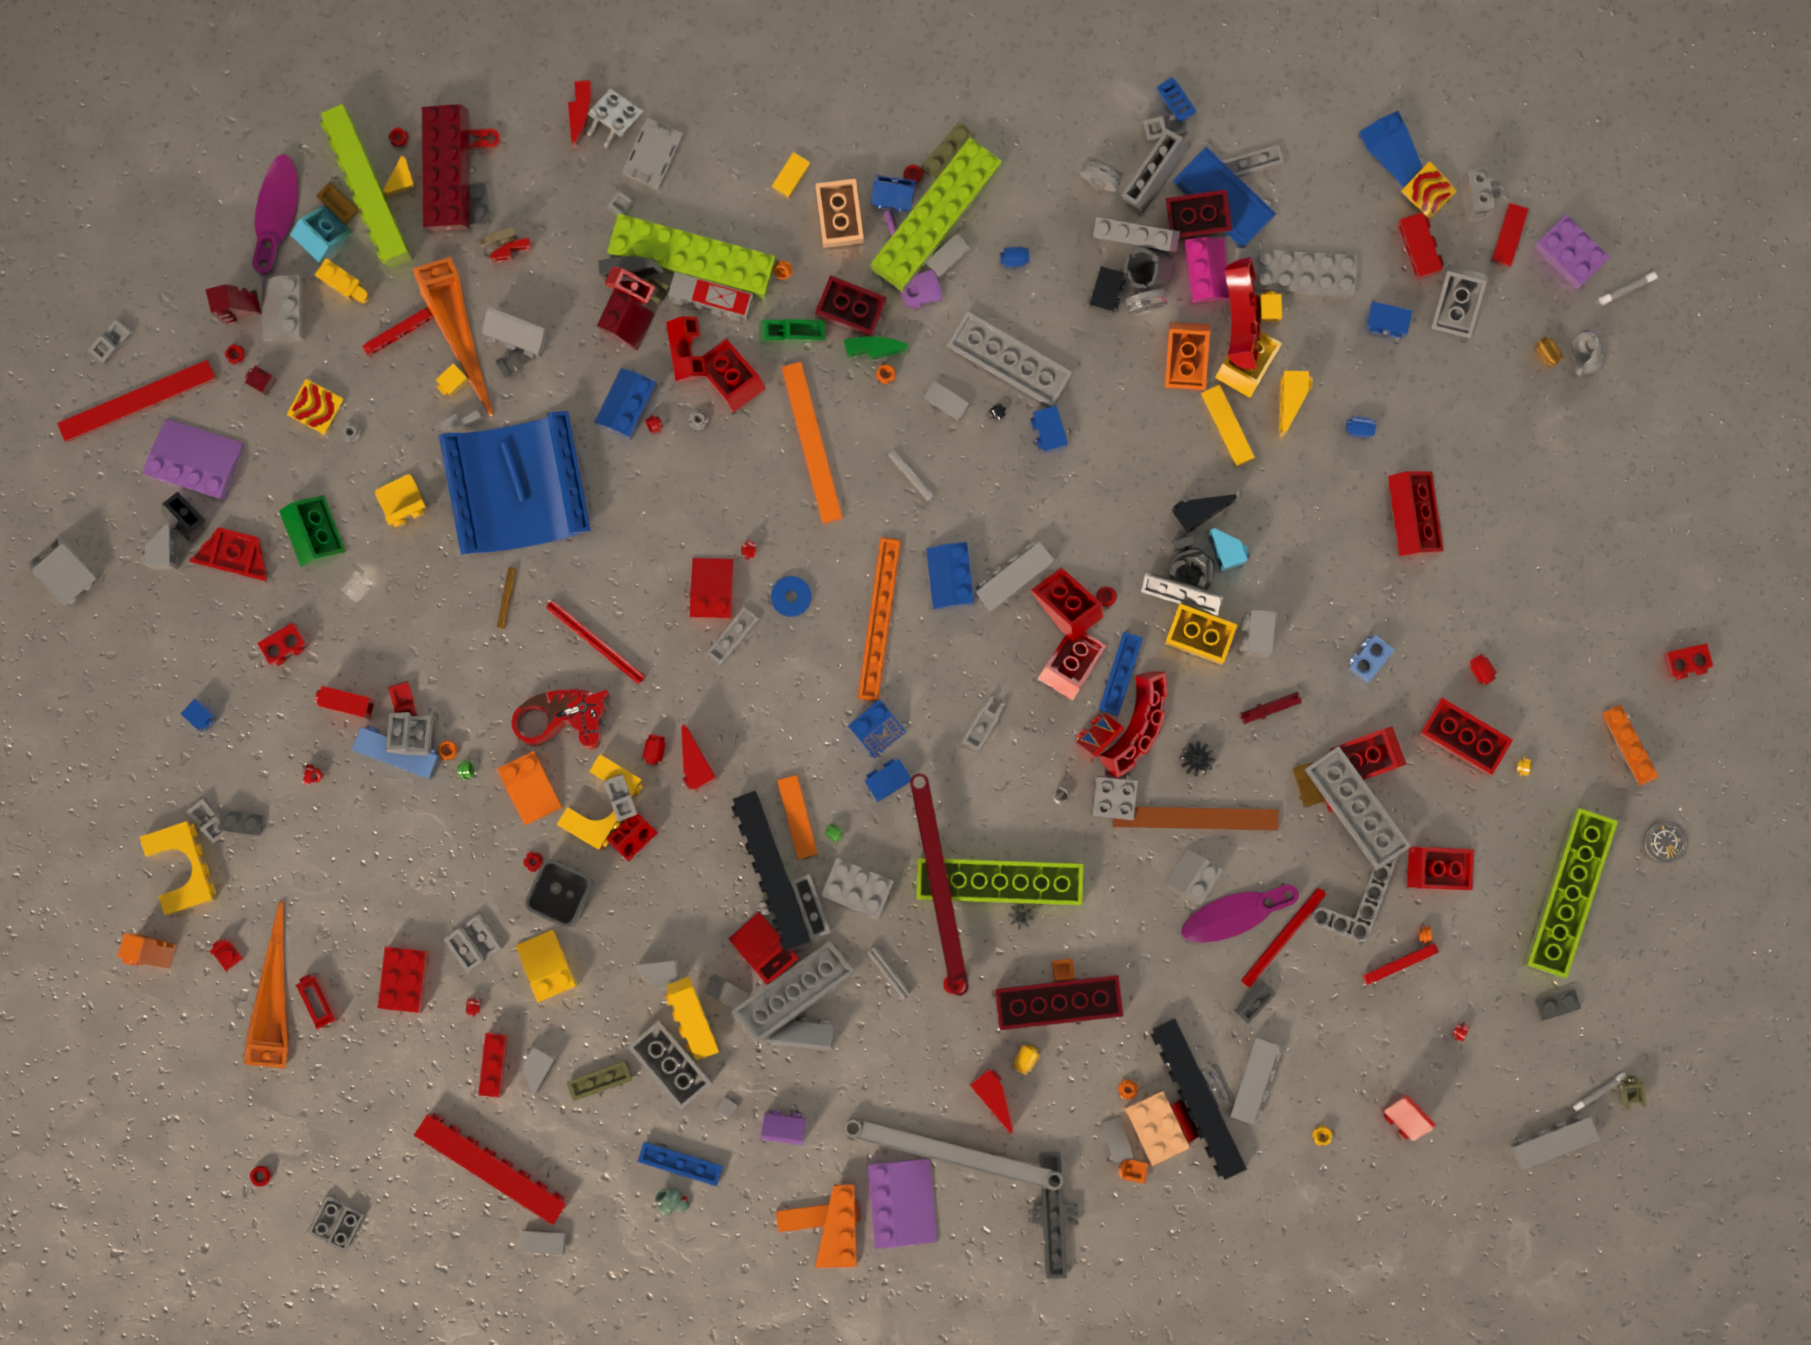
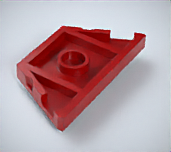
M218 527L211 538L201 546L202 548L189 561L193 564L267 582L260 540L255 536Z

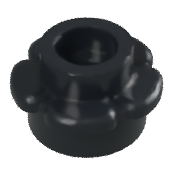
M1001 403L992 407L987 412L991 417L990 420L995 419L999 421L1006 415L1004 412L1006 407H1003Z

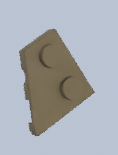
M511 227L484 237V239L478 240L480 248L500 242L505 245L514 241V238L518 237L516 229Z

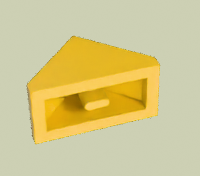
M403 156L400 157L383 189V193L387 197L416 189L408 161Z

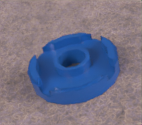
M788 576L778 580L771 591V602L775 610L787 617L803 614L809 608L812 600L808 584L795 576ZM794 591L797 594V599L794 602H788L785 599L787 592Z

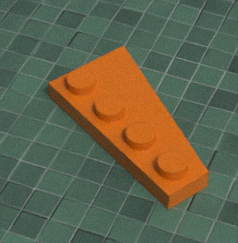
M833 1184L815 1268L856 1267L854 1184Z

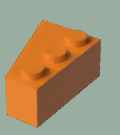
M124 933L117 957L123 959L122 963L133 966L147 964L170 968L177 945L138 933Z

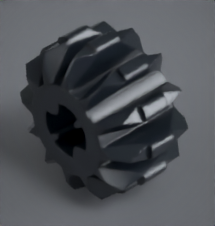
M1200 741L1196 742V748H1194L1192 743H1189L1190 751L1186 748L1182 749V752L1187 754V756H1180L1179 758L1180 760H1186V763L1181 765L1182 768L1187 765L1189 766L1186 773L1190 774L1192 769H1194V776L1196 777L1199 774V769L1205 775L1206 770L1204 767L1209 770L1213 768L1207 762L1215 761V758H1208V755H1211L1213 750L1206 753L1205 750L1208 748V745L1205 744L1201 749ZM1193 754L1202 756L1201 764L1192 761L1194 758Z

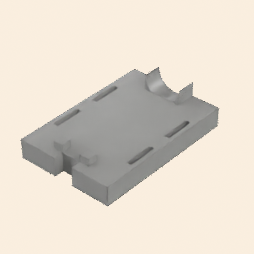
M646 118L625 163L622 174L659 190L684 134L670 127L664 130L661 128L662 125Z

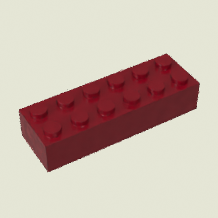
M461 104L422 107L423 228L431 232L470 229L469 112Z
M1119 975L994 989L999 1031L1124 1017Z

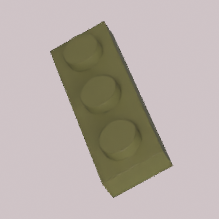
M959 121L921 166L922 170L936 181L969 138H973L975 134Z
M626 1061L567 1081V1085L572 1099L575 1101L632 1081V1077Z

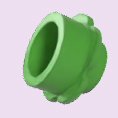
M461 761V764L457 767L459 777L468 780L474 776V766L471 761Z
M835 825L832 827L827 826L824 834L835 843L843 839L841 829Z

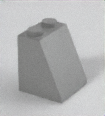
M60 535L29 562L31 571L65 606L68 603H74L80 597V592L84 589H90L95 584V574Z

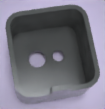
M548 860L541 865L527 895L525 904L530 912L564 927H572L579 921L593 890L594 883L588 875L557 861ZM553 882L561 884L562 889L560 893L553 894L550 891V885ZM567 891H573L574 895L572 898L566 897Z

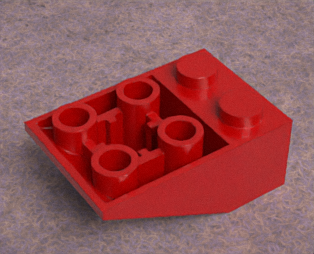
M760 912L728 938L767 985L777 979L799 959L796 953L789 955L787 949H782L779 938L782 937Z

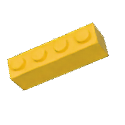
M690 976L667 984L668 993L665 994L668 1005H673L674 1010L671 1011L675 1022L679 1021L681 1024L678 1027L681 1037H686L688 1041L685 1045L689 1055L693 1054L697 1061L718 1053L717 1042Z

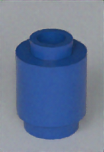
M1028 247L1003 248V252L1000 253L1001 265L1005 264V268H1014L1030 264Z
M1351 416V419L1346 421L1345 431L1349 432V436L1374 437L1376 420L1368 417Z

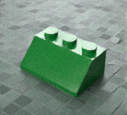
M324 495L291 502L279 510L301 567L317 564L346 552Z

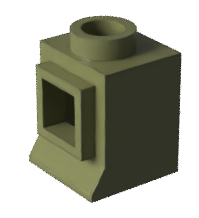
M655 277L645 279V281L659 288L655 296L651 295L649 300L660 307L670 290L669 286Z
M1630 1075L1626 1076L1625 1080L1619 1081L1621 1104L1626 1110L1630 1109L1629 1103L1639 1102L1642 1107H1646L1644 1083L1640 1078ZM1635 1088V1092L1627 1093V1089Z

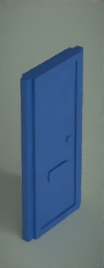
M1207 146L1172 181L1185 195L1227 190L1233 231L1225 233L1241 248H1244L1276 215Z

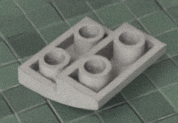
M326 1195L307 1233L325 1241L328 1245L346 1252L364 1214Z

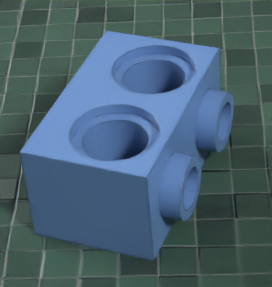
M1376 635L1372 638L1368 636L1361 645L1363 650L1359 654L1355 652L1348 661L1351 664L1348 669L1366 683L1372 680L1394 652L1391 646ZM1372 645H1378L1381 648L1380 655H1374L1371 652ZM1363 660L1368 663L1367 671L1359 669V661Z

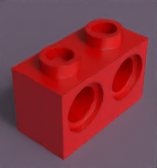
M294 623L287 625L257 643L268 664L271 666L276 665V667L287 662V657L303 653L305 651L304 648L308 646L297 625ZM291 636L297 637V643L294 646L288 645V639ZM278 646L279 654L272 657L270 654L271 648Z
M1707 643L1663 654L1669 678L1675 677L1676 680L1688 678V673L1695 672L1696 676L1708 673V669L1713 667ZM1696 655H1700L1703 658L1701 666L1697 665L1694 661ZM1676 659L1682 661V670L1675 668L1674 662Z
M637 812V815L627 818L606 840L629 862L658 832Z

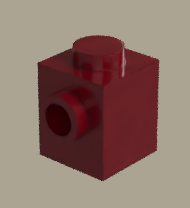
M256 365L253 369L250 368L245 375V384L265 396L268 395L277 380L273 375Z

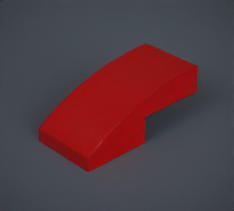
M523 238L507 243L490 254V259L492 262L513 260L512 252L532 250L531 241L529 238Z
M405 681L388 686L394 706V713L409 712L411 716H418L409 682Z

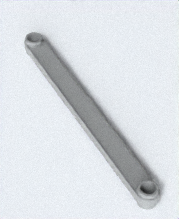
M858 1119L848 1120L844 1125V1131L847 1136L1050 1190H1058L1064 1183L1061 1173L1043 1167ZM855 1122L858 1124L859 1131L857 1134L849 1132L848 1126L850 1123ZM1051 1175H1057L1060 1178L1058 1186L1049 1184V1177Z

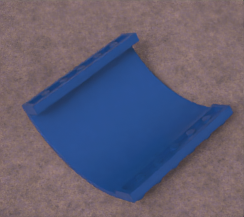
M568 411L550 412L546 418L509 427L438 435L461 555L492 553L530 547L591 531ZM503 442L509 443L527 497L525 501L519 502L500 445Z

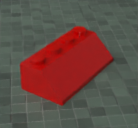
M1406 471L1389 475V489L1400 557L1444 552L1432 471Z

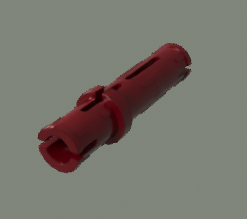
M1296 691L1290 695L1263 705L1261 703L1257 704L1255 708L1240 712L1243 724L1246 725L1260 718L1261 720L1266 719L1268 715L1302 704L1301 698L1298 697L1299 693Z

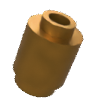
M1546 336L1536 343L1538 347L1535 350L1546 365L1548 364L1550 367H1553L1564 359L1562 356L1563 352L1552 337L1548 339Z

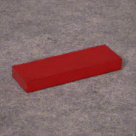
M1513 203L1508 204L1491 262L1507 267L1512 266L1529 208Z

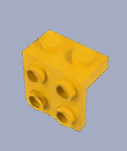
M410 474L375 491V495L390 527L395 526V528L406 524L407 520L421 517L425 514V511L429 510Z

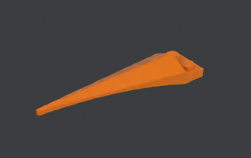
M451 257L414 268L412 271L420 287L419 291L487 413L489 416H492L493 410L475 351L459 275Z
M282 901L278 903L245 1039L244 1065L284 1069L286 1067L288 1042L284 991Z

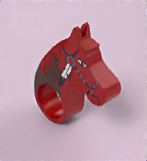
M567 689L538 694L526 700L515 710L511 720L512 729L524 744L540 746L547 743L566 725L570 724L579 734V741L584 748L594 750L601 744L600 720L604 713L607 712L604 702L610 696V693L607 690L592 693L584 690ZM534 710L546 711L548 725L541 735L533 738L521 735L519 725L526 713Z

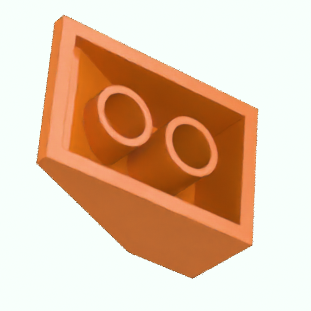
M1170 322L1165 379L1166 388L1206 390L1210 324Z
M530 752L497 768L505 788L525 825L562 808L537 752Z

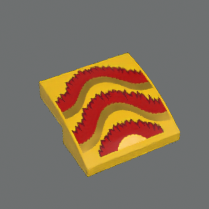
M1429 161L1400 192L1415 205L1414 208L1418 212H1423L1424 217H1428L1430 220L1456 190Z
M305 379L286 415L325 435L343 398Z

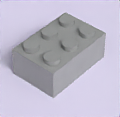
M1251 610L1242 618L1241 630L1245 631L1239 645V651H1243L1242 656L1268 658L1273 653L1276 612Z
M836 858L821 897L879 919L894 881Z

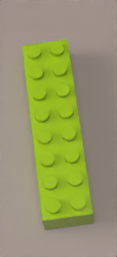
M341 104L320 113L323 119L320 120V124L327 136L331 137L328 139L329 145L335 155L338 154L336 161L340 169H342L343 173L347 174L344 176L347 186L350 187L351 191L355 192L351 195L356 206H358L359 210L362 209L363 211L360 212V216L364 224H366L367 228L370 227L371 229L367 232L372 243H374L375 247L378 246L379 248L376 249V253L380 261H382L383 265L387 264L391 269L412 260L349 112Z
M969 138L871 262L870 269L903 293L1000 170L1002 161L972 138Z
M619 213L607 251L611 258L637 256L652 259L659 264L664 272L670 274L675 272L749 292L755 297L766 299L776 263L774 255Z
M1581 808L1574 809L1524 962L1525 966L1560 978H1568L1618 821Z
M918 858L916 900H933L925 858ZM944 859L952 901L1082 906L1083 864Z

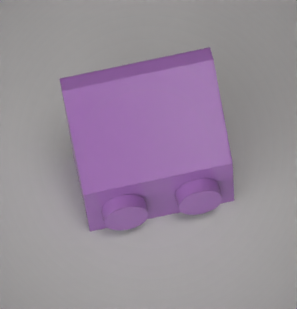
M770 1110L769 1113L764 1115L760 1140L802 1145L806 1118H802L803 1114L790 1112V1116L782 1115V1111Z

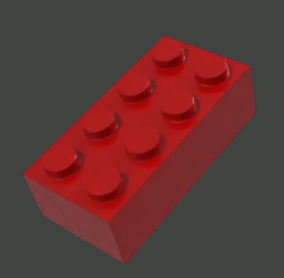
M1444 698L1438 699L1418 735L1487 776L1494 774L1513 741L1510 737Z

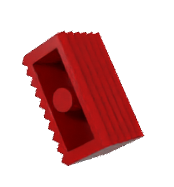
M612 267L605 281V286L625 293L638 302L645 304L648 303L655 289L654 285L619 267Z

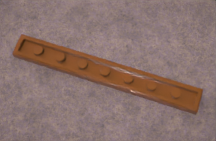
M1135 807L1134 820L1113 818V827L1278 830V810Z

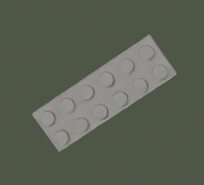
M1235 248L1234 261L1252 257L1256 274V281H1254L1255 291L1355 297L1357 255Z
M968 311L947 344V348L1049 407L1054 406L1073 373Z
M1339 746L1305 769L1307 775L1376 871L1411 848L1409 842Z
M829 940L732 1010L731 1014L755 1044L758 1045L853 976L855 971Z

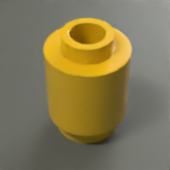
M1029 1043L1027 1046L1022 1045L1013 1060L1012 1068L1026 1076L1028 1071L1031 1072L1040 1057L1037 1053L1039 1049Z

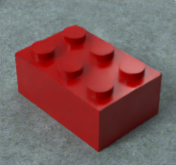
M385 947L377 1009L422 1013L429 951Z

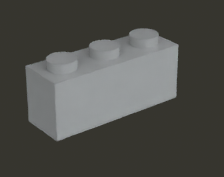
M809 874L790 881L811 940L830 934L831 931L811 875Z

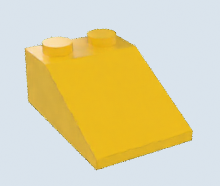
M1261 331V340L1257 341L1256 348L1259 351L1256 369L1238 367L1227 356L1215 378L1251 398L1282 343Z
M1284 370L1280 377V438H1283L1306 395L1312 389L1313 379L1309 377V371Z
M554 929L516 945L528 981L538 1003L578 986Z

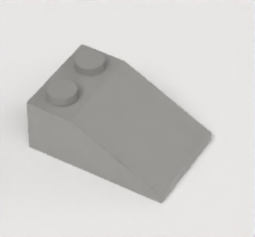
M1448 265L1431 329L1471 338L1488 275Z

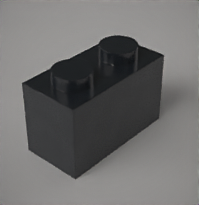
M1103 266L1100 267L1089 309L1112 315L1113 310L1118 311L1121 299L1117 298L1119 290H1124L1126 279H1123V272Z
M178 491L162 503V514L189 542L205 530V519Z

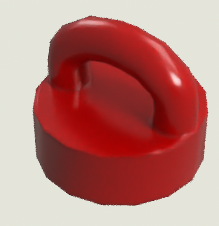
M307 764L305 766L303 784L311 785V782L317 783L321 781L323 777L322 772L314 768V765ZM313 773L318 775L316 778L312 777Z

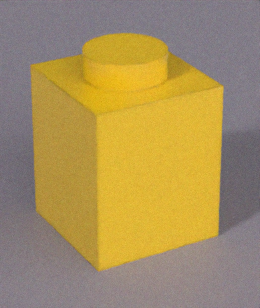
M1276 291L1264 292V295L1259 297L1261 322H1280L1282 319L1281 294H1276Z
M454 364L436 379L439 384L437 386L438 390L444 396L449 394L451 397L469 382L468 378Z

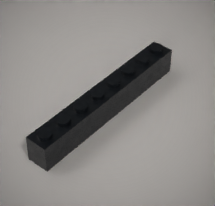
M756 790L734 798V805L731 808L735 818L739 817L741 821L738 827L742 837L746 835L748 843L745 844L748 855H753L755 862H752L755 874H760L761 881L758 882L762 893H767L768 900H765L768 911H773L775 919H772L775 930H780L782 938H779L782 949H787L790 955L813 946Z
M1173 1018L1152 1028L1153 1033L1150 1036L1155 1046L1159 1044L1162 1050L1159 1054L1163 1063L1169 1064L1171 1069L1168 1072L1173 1083L1177 1082L1179 1085L1178 1095L1181 1101H1186L1189 1106L1186 1111L1190 1120L1195 1119L1198 1125L1195 1130L1200 1140L1204 1138L1207 1144L1204 1149L1209 1159L1213 1157L1216 1163L1213 1168L1217 1176H1222L1226 1180L1247 1170L1176 1019Z

